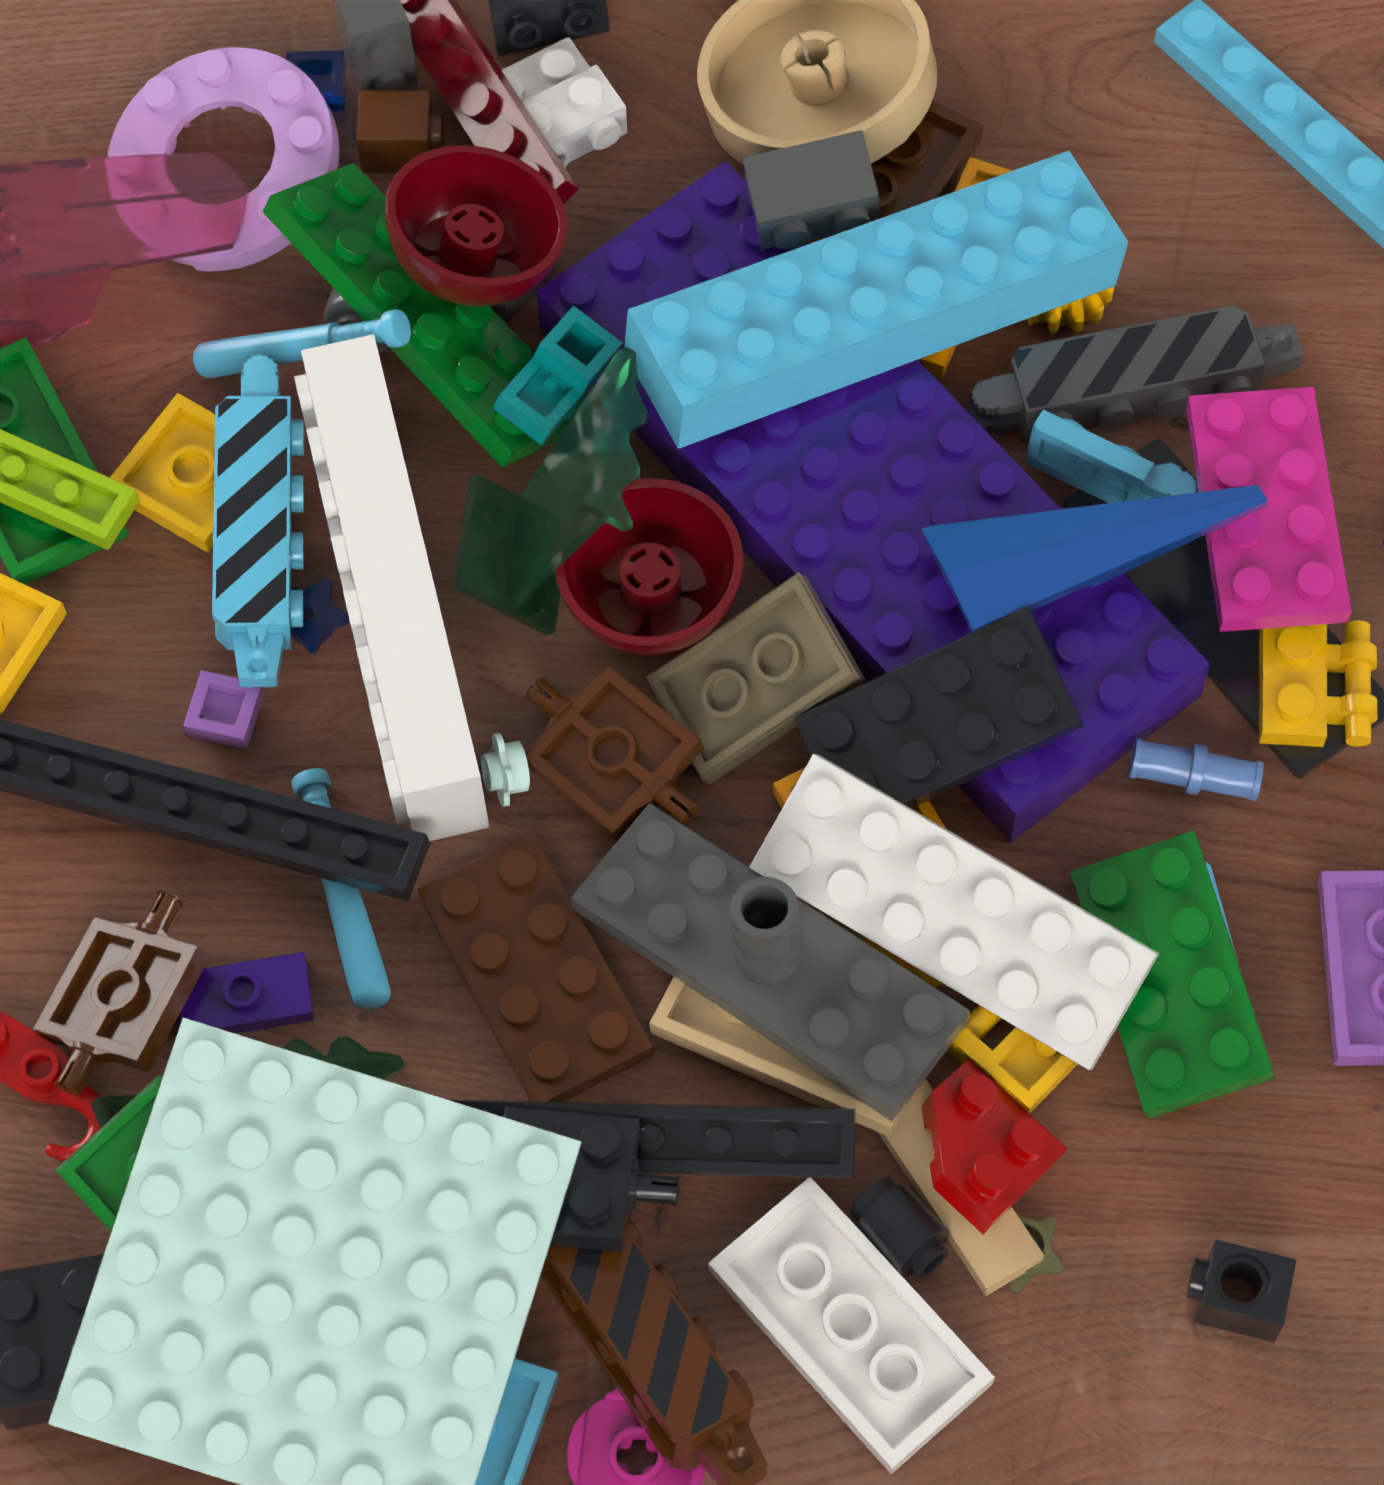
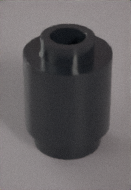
M889 1176L878 1180L866 1189L851 1208V1215L858 1221L857 1228L903 1278L914 1273L918 1278L929 1275L945 1260L949 1253L945 1243L949 1238L950 1231L906 1184L897 1185Z

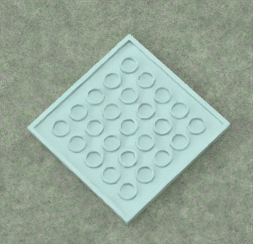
M182 1018L48 1424L240 1485H475L582 1142Z

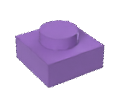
M201 670L183 724L186 737L247 750L265 695L263 687H240L238 678Z

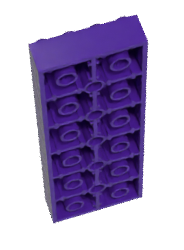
M724 161L538 289L536 296L540 329L547 336L574 306L623 343L612 363L594 387L595 390L681 483L705 493L725 510L738 531L743 551L776 587L798 572L808 577L866 679L863 681L866 684L971 633L921 529L932 525L1060 510L1061 508L918 360L685 447L677 448L624 353L628 309L802 247L799 246L792 249H779L776 246L766 249L761 248L746 182ZM1124 574L1093 588L1090 585L1085 586L1032 611L1085 727L959 785V788L1010 843L1131 751L1135 738H1141L1144 741L1202 695L1210 663Z

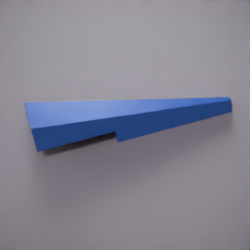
M1258 485L932 525L921 530L947 586L950 587L972 633L1026 606L1034 611L1085 586L1090 585L1093 588L1266 507L1268 500Z

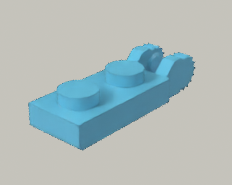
M1043 409L1033 424L1025 458L1027 464L1107 503L1197 492V480L1188 471H1182L1181 467L1173 463L1154 466L1155 463L1141 457L1135 450L1127 446L1116 445L1085 430L1083 426L1071 419L1060 418Z

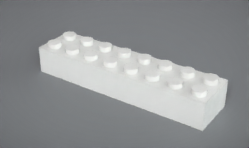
M374 334L301 350L306 374L294 376L396 823L397 825L410 823L411 830L426 833L429 842L490 828L480 772Z

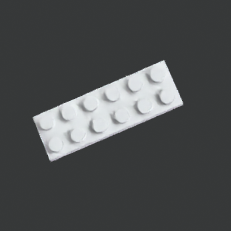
M818 754L812 755L749 866L750 869L764 877H772L785 882L792 888L797 897L1088 1070L1094 1068L1159 955L1153 949Z

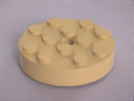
M738 0L720 17L708 34L698 60L697 82L714 136L723 149L741 164H743V157L859 130L863 131L870 162L873 163L902 145L921 123L934 98L938 73L927 21L915 0Z

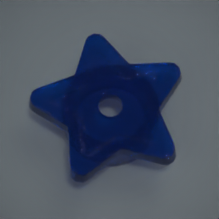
M322 578L306 590H303L304 612L311 610L314 612V615L310 619H304L303 628H292L291 631L292 638L302 644L310 654H316L319 651L321 643L333 634L335 628L347 625L350 622L349 615L332 604V582L327 578Z

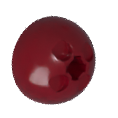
M455 145L424 152L400 168L392 179L387 191L385 205L387 235L400 265L421 288L442 300L454 304L471 307L494 306L524 295L536 287L552 270L567 238L568 221L566 210L560 196L551 183L524 161L498 150L480 146Z
M647 478L625 481L612 485L593 495L567 521L559 537L555 553L557 584L562 599L574 619L585 631L605 645L623 652L640 655L671 653L693 645L708 635L723 620L734 603L743 571L741 540L733 521L725 510L700 490L687 484L666 479Z

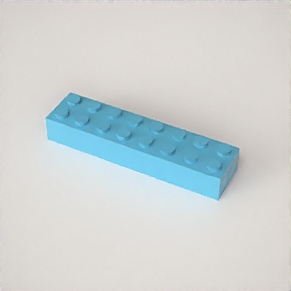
M1066 151L630 308L627 312L624 353L679 449L1116 286L1128 240L1070 151Z

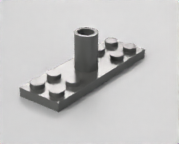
M650 803L571 897L572 909L890 1121L896 1118L969 1022V1009L797 899L795 892L788 884L776 878L763 877Z

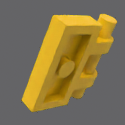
M1354 620L1346 623L1345 643L1341 645L1327 644V624L1260 629L1259 744L1323 747L1327 739V724L1345 725V741L1350 746L1362 747L1371 743V724L1378 719L1377 698L1371 695V671L1377 668V646L1371 643L1370 624L1368 622ZM1327 672L1345 673L1344 696H1327Z

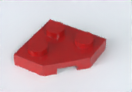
M970 1058L936 1087L921 1106L924 1129L931 1130L935 1157L929 1165L933 1189L982 1235L1019 1201L1068 1150L1067 1147Z

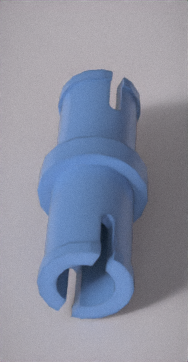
M1135 738L1129 762L1128 777L1184 787V794L1197 796L1200 790L1247 798L1249 801L1256 802L1261 787L1264 763L1262 761L1253 762L1208 753L1207 746L1195 743L1191 749Z

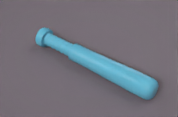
M393 309L384 312L378 320L374 319L361 323L339 325L334 322L207 341L199 344L194 350L193 363L196 371L202 377L217 378L240 374L241 369H243L242 364L247 362L246 358H252V355H268V358H273L274 363H277V366L303 361L301 350L374 334L376 344L385 343L389 347L398 348L406 345L410 339V323L403 311Z
M313 768L302 771L294 776L292 788L297 797L303 798V801L331 808L327 796V791L331 787V780L326 770ZM321 878L352 1000L355 1006L360 1009L371 1010L379 1008L390 999L391 989L360 889Z

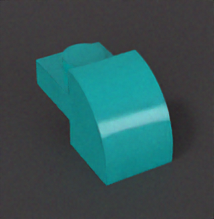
M573 306L542 340L531 360L500 393L493 409L540 445H543L566 418L570 419L585 401L612 363L623 343Z

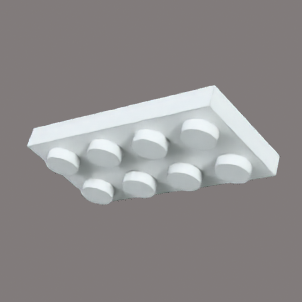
M811 1177L807 1178L708 1263V1271L890 1474L895 1472L994 1383L995 1377Z

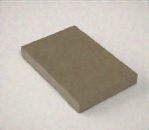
M800 572L646 677L663 710L700 739L704 750L695 758L692 764L700 779L710 785L797 727L795 717L849 692L866 680L808 577Z

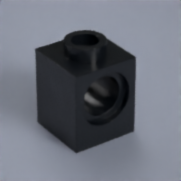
M1215 1239L1207 1260L1195 1258L1192 1266L1186 1298L1198 1301L1194 1323L1275 1342L1284 1326L1297 1259ZM1228 1277H1239L1246 1280L1254 1290L1255 1299L1249 1302H1237L1230 1299L1224 1293L1221 1281Z

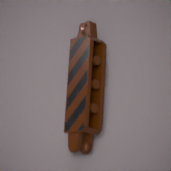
M629 1217L626 1222L622 1252L550 1245L540 1275L668 1466L689 1472L701 1465L719 1485H753L765 1478L767 1463L749 1428L751 1408L754 1406V1400L747 1383L736 1370L733 1369L727 1372L715 1354L716 1345L708 1327L698 1316L690 1319L678 1301L679 1292L668 1270L662 1264L653 1266L642 1250V1238L633 1220Z

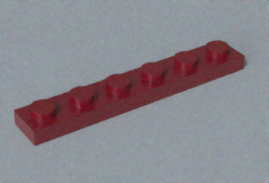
M400 0L409 20L413 50L473 144L507 153L536 169L551 183L564 205L579 190L578 186L456 0Z

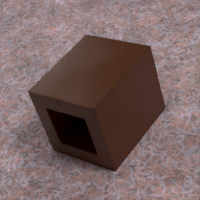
M359 90L356 143L362 173H397L401 167L414 157L424 152L444 147L443 115L433 114L430 91Z

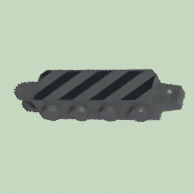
M1232 305L1020 347L1011 360L1010 374L994 376L990 380L984 378V381H978L977 385H973V389L970 392L971 407L968 413L989 435L993 432L1001 434L1019 430L1022 442L1030 441L1033 424L1043 409L1060 418L1071 419L1083 426L1085 430L1097 427L1113 430L1126 426L1132 420L1158 415L1163 418L1181 416L1187 413L1186 406L1188 397L1191 395L1259 391L1262 380L1300 368L1304 354L1294 324L1253 327L1249 313Z

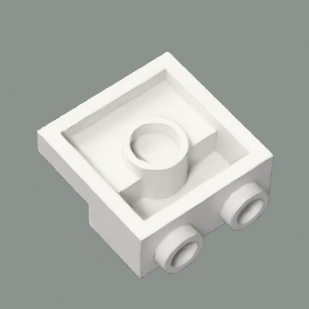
M569 37L502 70L565 167L569 162L593 150H602L610 147L621 136L628 133L626 105L598 65L590 67Z

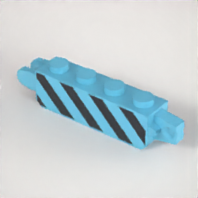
M259 354L258 356L252 355L250 359L246 358L247 362L242 364L241 396H227L215 407L212 616L215 621L216 639L226 649L234 650L239 686L248 688L278 687L284 650H291L292 628L304 627L303 590H292V570H304V533L292 532V513H304V475H292L293 456H304V419H292L291 396H280L277 363H274L273 358L269 359L268 355L262 356Z

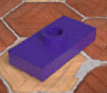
M300 952L204 968L179 1014L180 1024L182 1018H186L235 1034L315 1020L305 953Z

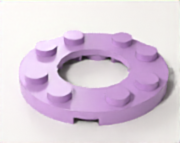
M232 47L201 52L176 62L147 81L124 110L114 130L108 151L107 183L109 194L118 216L127 229L145 249L165 262L169 259L177 263L191 265L197 271L213 272L239 269L267 259L291 243L262 211L270 195L338 169L340 150L337 126L333 114L319 89L301 69L278 55L252 48ZM227 106L241 107L247 112L263 116L272 127L275 152L271 168L257 188L239 201L218 207L195 205L176 194L170 185L167 161L176 148V137L183 127L191 126L190 121L201 113L219 107L222 110L227 108Z

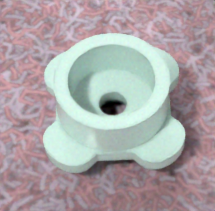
M500 733L492 734V748L488 749V753L481 754V772L487 791L497 790L501 806L506 807L510 806V794L529 790L528 762L520 741L504 743Z

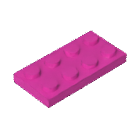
M1314 387L1189 396L1186 411L1198 491L1204 492L1258 485L1268 500L1266 507L1205 535L1219 631L1348 623L1351 605Z

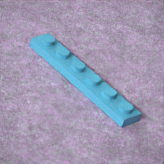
M1194 0L1156 29L1154 43L1384 249V161L1202 0Z

